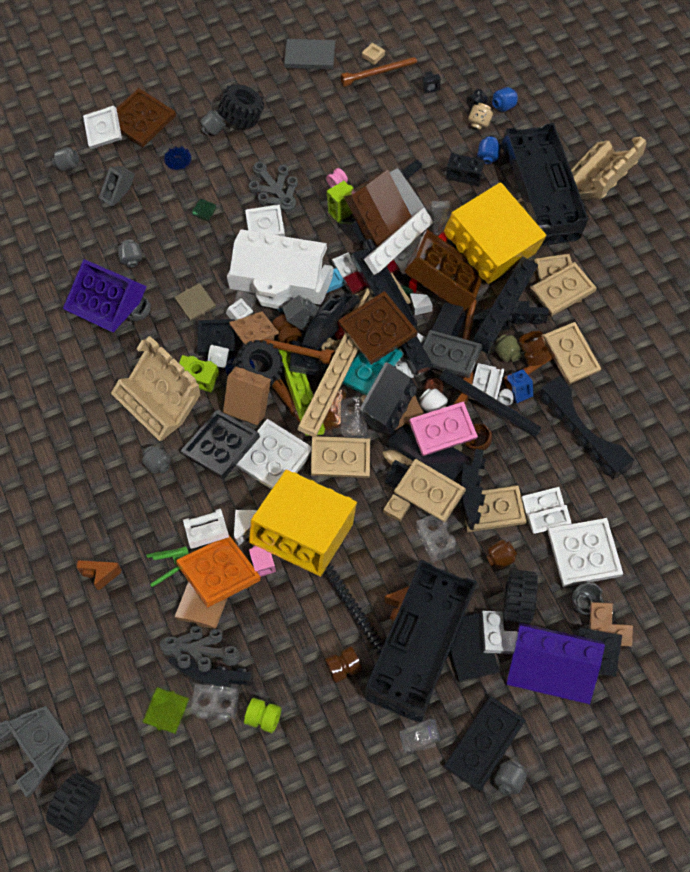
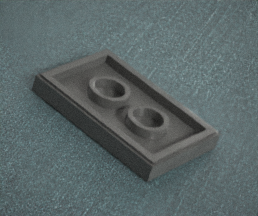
M287 39L285 68L333 69L335 40Z
M429 330L422 345L433 364L432 368L442 371L447 369L456 375L467 378L470 377L482 350V344L432 330Z

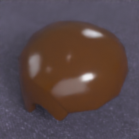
M473 424L478 437L475 440L465 442V445L471 451H476V449L486 450L491 445L492 432L485 424Z

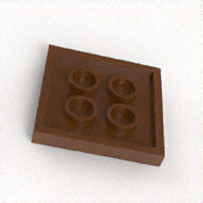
M140 88L134 91L116 108L121 134L141 147H144L176 117V112Z
M385 291L338 320L339 325L370 365L418 335L417 330Z

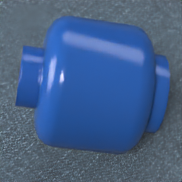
M510 87L500 89L494 93L492 104L500 112L510 110L517 104V93Z
M486 137L481 140L477 153L478 158L485 160V164H492V162L497 161L500 157L501 144L494 137Z

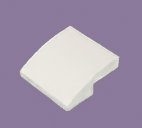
M559 487L521 496L523 508L533 534L547 531L549 528L572 524L567 505H564Z

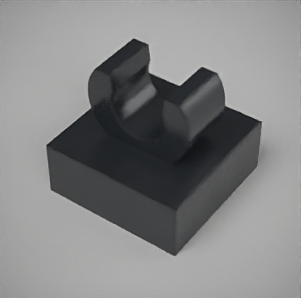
M432 71L425 72L426 77H423L422 85L424 94L440 90L441 78L439 74L433 75Z

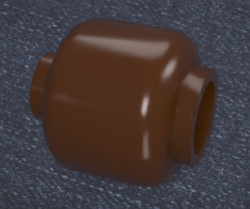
M500 540L488 547L489 555L486 558L492 567L496 565L501 570L515 562L517 553L510 541Z

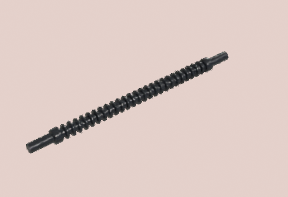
M330 562L323 574H327V579L330 578L329 583H333L332 587L336 588L335 592H339L338 596L342 597L341 601L345 602L346 607H349L348 611L352 612L351 616H355L354 620L358 621L357 625H361L360 630H364L363 634L367 635V640H371L370 644L374 645L373 649H377L376 654H380L384 641H380L381 637L377 636L378 632L373 631L374 627L370 626L371 622H367L368 617H364L365 613L361 612L362 608H358L359 604L355 603V598H351L352 594L348 593L349 589H345L346 584H342V579L339 580L340 575H336L337 571L333 570L334 566H330Z

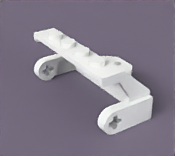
M240 230L234 242L231 268L227 275L230 289L256 293V298L260 304L271 308H282L298 295L305 299L308 298L313 304L321 305L333 278V266L324 265L322 268V259L327 250V245L321 242Z

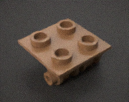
M263 312L229 322L245 345L249 341L274 340V336L279 334Z

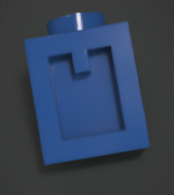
M524 370L507 376V380L512 385L513 399L516 403L533 397V381Z

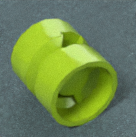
M252 698L246 711L244 724L254 728L260 725L263 731L273 734L279 722L282 707L274 704L266 706L265 701Z

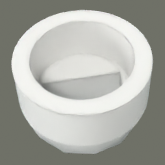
M509 389L501 390L498 401L505 405H511L514 398L513 392Z

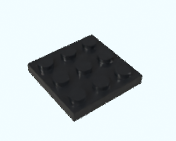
M216 410L183 447L181 453L220 478L225 479L260 438V435L250 427Z

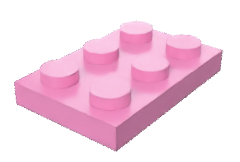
M464 402L409 420L422 457L475 440L478 437Z

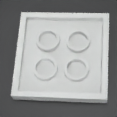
M267 419L257 431L260 438L238 462L236 467L272 490L286 469L295 473L300 470L311 456V446Z
M607 518L548 529L563 587L622 577L623 571Z

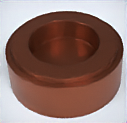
M430 378L426 381L424 390L438 389L442 393L443 383L437 378Z

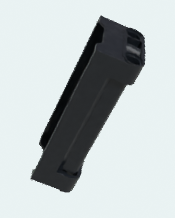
M548 123L542 127L517 130L515 127L506 128L501 148L505 160L510 161L526 212L547 235L541 246L579 240L589 219L555 124Z
M420 560L367 683L365 699L412 721H423L457 632L473 597L477 581L470 578H461L436 568L427 561Z

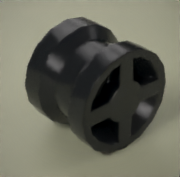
M476 89L473 95L467 96L466 102L472 109L478 103H487V96L481 89Z

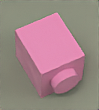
M257 546L249 549L254 569L260 577L276 572L270 552Z

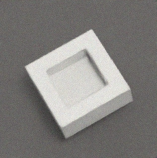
M211 345L208 361L215 363L218 367L225 368L229 349Z

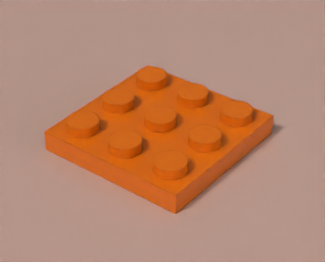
M230 535L229 538L215 541L177 560V566L207 608L260 581V575L255 571L252 564Z

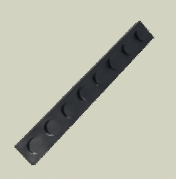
M369 249L352 253L351 259L372 297L374 298L385 291L404 314L382 272L373 274L364 259L371 253ZM417 336L400 346L415 375L432 369L433 364Z

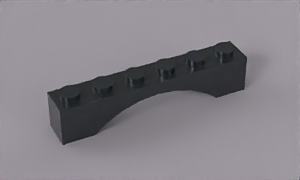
M522 256L473 339V342L482 344L481 351L486 354L489 352L514 306L534 275L538 264Z
M558 376L542 387L540 393L541 401L548 405L553 415L564 423L566 430L577 438L578 444L581 447H585L591 459L598 462L605 475L610 476L614 480L632 467L634 459L622 445L600 438L583 424L574 408L572 389L561 376Z

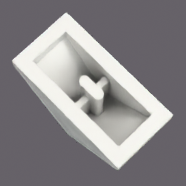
M236 510L234 538L238 546L250 536L251 519L257 510Z

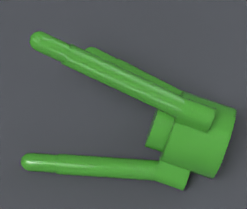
M185 546L174 550L150 553L146 557H153V560L173 557L174 563L177 564V560L188 555L189 552ZM177 566L152 582L150 584L151 587L179 571L180 568Z

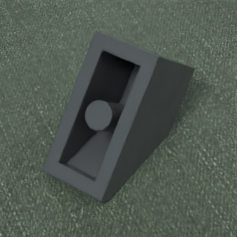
M123 166L109 167L99 198L107 204L114 206L129 191L135 174Z

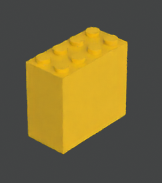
M501 182L453 211L444 229L446 237L452 240L457 250L467 258L468 263L478 271L480 277L488 284L516 267L522 256L528 259L536 254L547 236Z
M286 469L252 517L249 543L321 577L353 526L357 502L350 497H345L330 488L319 485L313 480L306 479L298 473Z

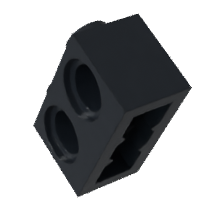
M451 153L447 164L446 179L479 187L484 172L485 160Z

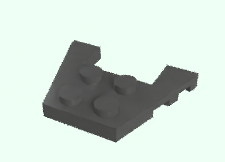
M47 706L20 715V717L13 720H6L0 723V742L13 734L34 765L30 771L16 780V783L27 798L34 793L71 742Z

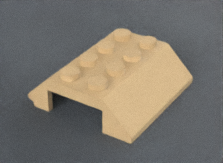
M634 137L632 139L634 143L633 148L615 152L610 141L597 142L571 168L581 199L589 200L605 197L608 190L614 187L617 181L625 176L632 166L637 164L638 159L644 153L646 140L642 137Z
M149 336L146 340H141L137 347L138 351H144L130 377L119 379L111 394L159 441H162L183 424L198 400L200 390L196 379L188 371H185L175 359H172L171 355L162 347L159 348V344Z

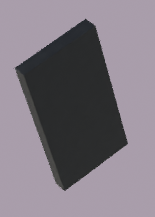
M407 423L389 438L387 445L413 462L417 459L453 481L463 473L464 464L470 465L473 460L454 447L422 457L412 428Z
M489 696L443 768L480 793L526 719Z

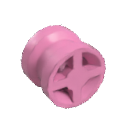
M336 168L333 174H329L326 177L327 183L331 188L343 180L346 183L348 182L346 174L339 168Z

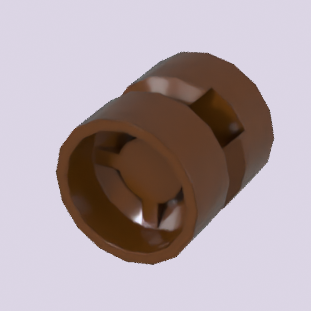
M285 314L277 317L272 322L279 332L277 335L279 342L291 344L292 340L302 342L303 336L300 329L288 322Z
M531 331L520 337L519 342L522 350L525 352L524 356L528 365L536 366L548 361L550 354L541 331Z
M351 646L342 650L340 656L335 654L325 658L328 670L336 684L345 680L347 674L353 676L363 671L360 661Z

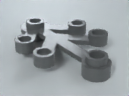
M261 161L256 162L253 166L254 175L262 177L269 186L259 185L257 181H251L249 183V190L252 193L261 192L258 195L260 204L280 205L283 211L291 212L296 206L293 194L298 186L297 178L291 176L287 179L288 190L285 195L282 189L285 178L289 174L288 167L286 165L278 167L279 176L276 183L267 172L266 164ZM268 194H275L278 198L268 197Z
M193 626L188 634L178 638L166 637L160 642V649L168 656L173 655L178 661L180 668L190 666L191 656L198 664L200 671H208L211 668V661L201 654L222 657V661L226 665H235L239 661V652L233 646H228L225 649L206 647L212 643L222 641V631L219 629L211 630L210 636L198 640L203 636L202 628L200 626ZM193 639L198 640V641L193 642V643H191V644H187V643H186V642H189V641H191V640H193ZM181 651L188 652L190 656L188 654H182Z

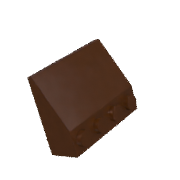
M388 169L343 196L366 240L372 239L376 248L412 217Z
M428 229L423 234L404 270L409 277L416 279L425 288L430 289L450 304L462 306L464 311L476 299L482 281L478 271L468 263L467 258Z

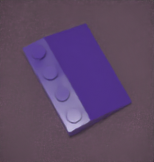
M83 259L63 309L114 333L140 304L147 286Z
M519 623L506 685L590 704L605 644L598 640Z

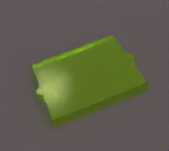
M157 688L143 723L156 727L158 731L162 729L176 734L189 698L178 695L175 691L169 692Z

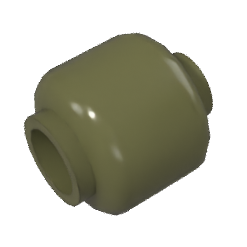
M504 334L496 340L495 352L502 361L515 362L521 357V345L513 335L507 336Z

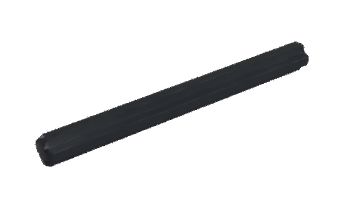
M367 239L363 242L364 248L369 249L370 252L376 249L372 239ZM385 266L381 272L407 319L416 328L418 322L389 269Z
M445 369L442 372L440 379L530 434L537 436L540 433L541 426L449 370Z

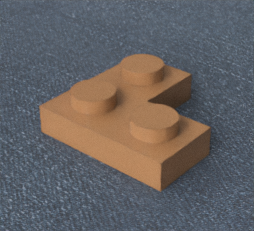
M590 602L589 629L622 634L621 646H632L633 625L612 624L613 604Z

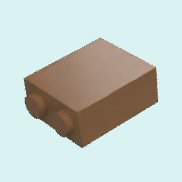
M235 367L227 378L223 413L258 425L266 413L271 379L249 372L243 368Z

